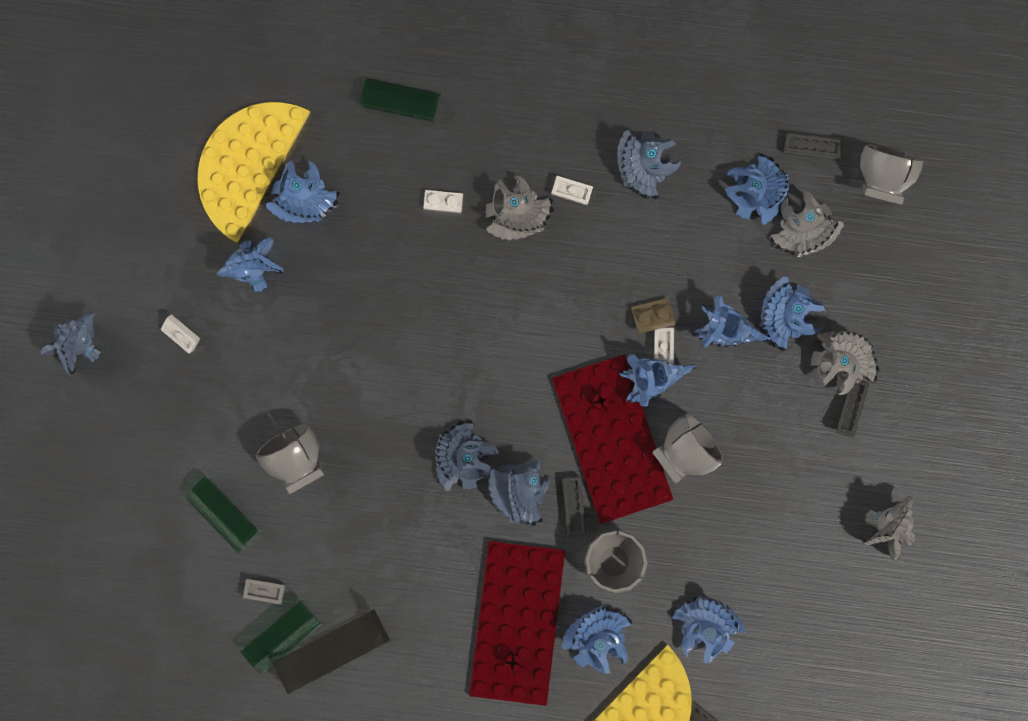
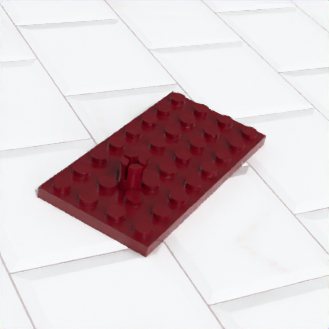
M625 354L552 378L600 524L674 500L663 467L653 454L656 446L643 408L639 402L634 404L627 401V397L633 391L635 384L631 379L622 377L619 374V371L629 370Z
M489 541L470 697L547 706L565 550Z

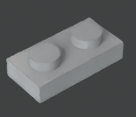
M246 579L243 598L282 605L285 585Z

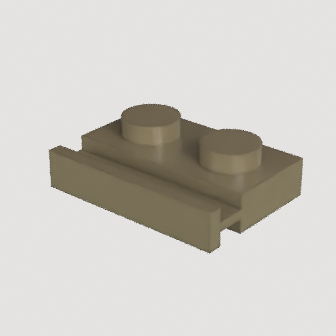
M668 298L631 307L638 334L675 325L674 315Z

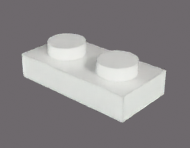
M557 176L551 195L587 206L593 186Z
M425 190L423 209L462 213L463 193Z
M172 314L166 318L160 329L189 354L194 351L200 340L196 334Z
M674 328L655 330L654 359L667 360L669 363L674 364Z

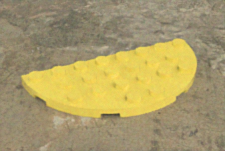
M280 102L252 105L228 117L208 139L198 167L200 198L207 215L214 225L235 243L239 244L310 114L309 110L293 104Z
M667 645L594 721H690L692 707L690 684L686 671L674 651Z

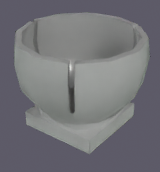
M867 144L862 151L860 169L865 180L861 190L866 196L902 205L904 200L902 193L917 181L922 171L924 160L909 153H906L904 158L905 152Z
M691 414L679 417L669 427L665 443L653 451V454L675 484L686 475H706L716 470L723 463L722 453L712 435Z
M306 424L292 427L280 433L264 444L256 454L259 465L268 475L284 481L289 494L324 475L321 464L318 461L319 442L315 432Z
M612 530L598 535L588 545L584 558L586 574L589 575L588 578L598 589L613 594L632 590L642 581L639 577L644 578L648 564L644 546L633 534L618 530V532L617 530Z

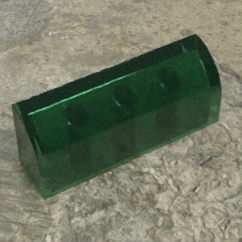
M367 78L363 87L360 105L362 108L435 123L441 93Z
M206 476L185 496V499L237 553L242 551L260 533L250 520Z
M301 600L246 646L241 653L253 668L263 675L321 626L322 623L304 601Z

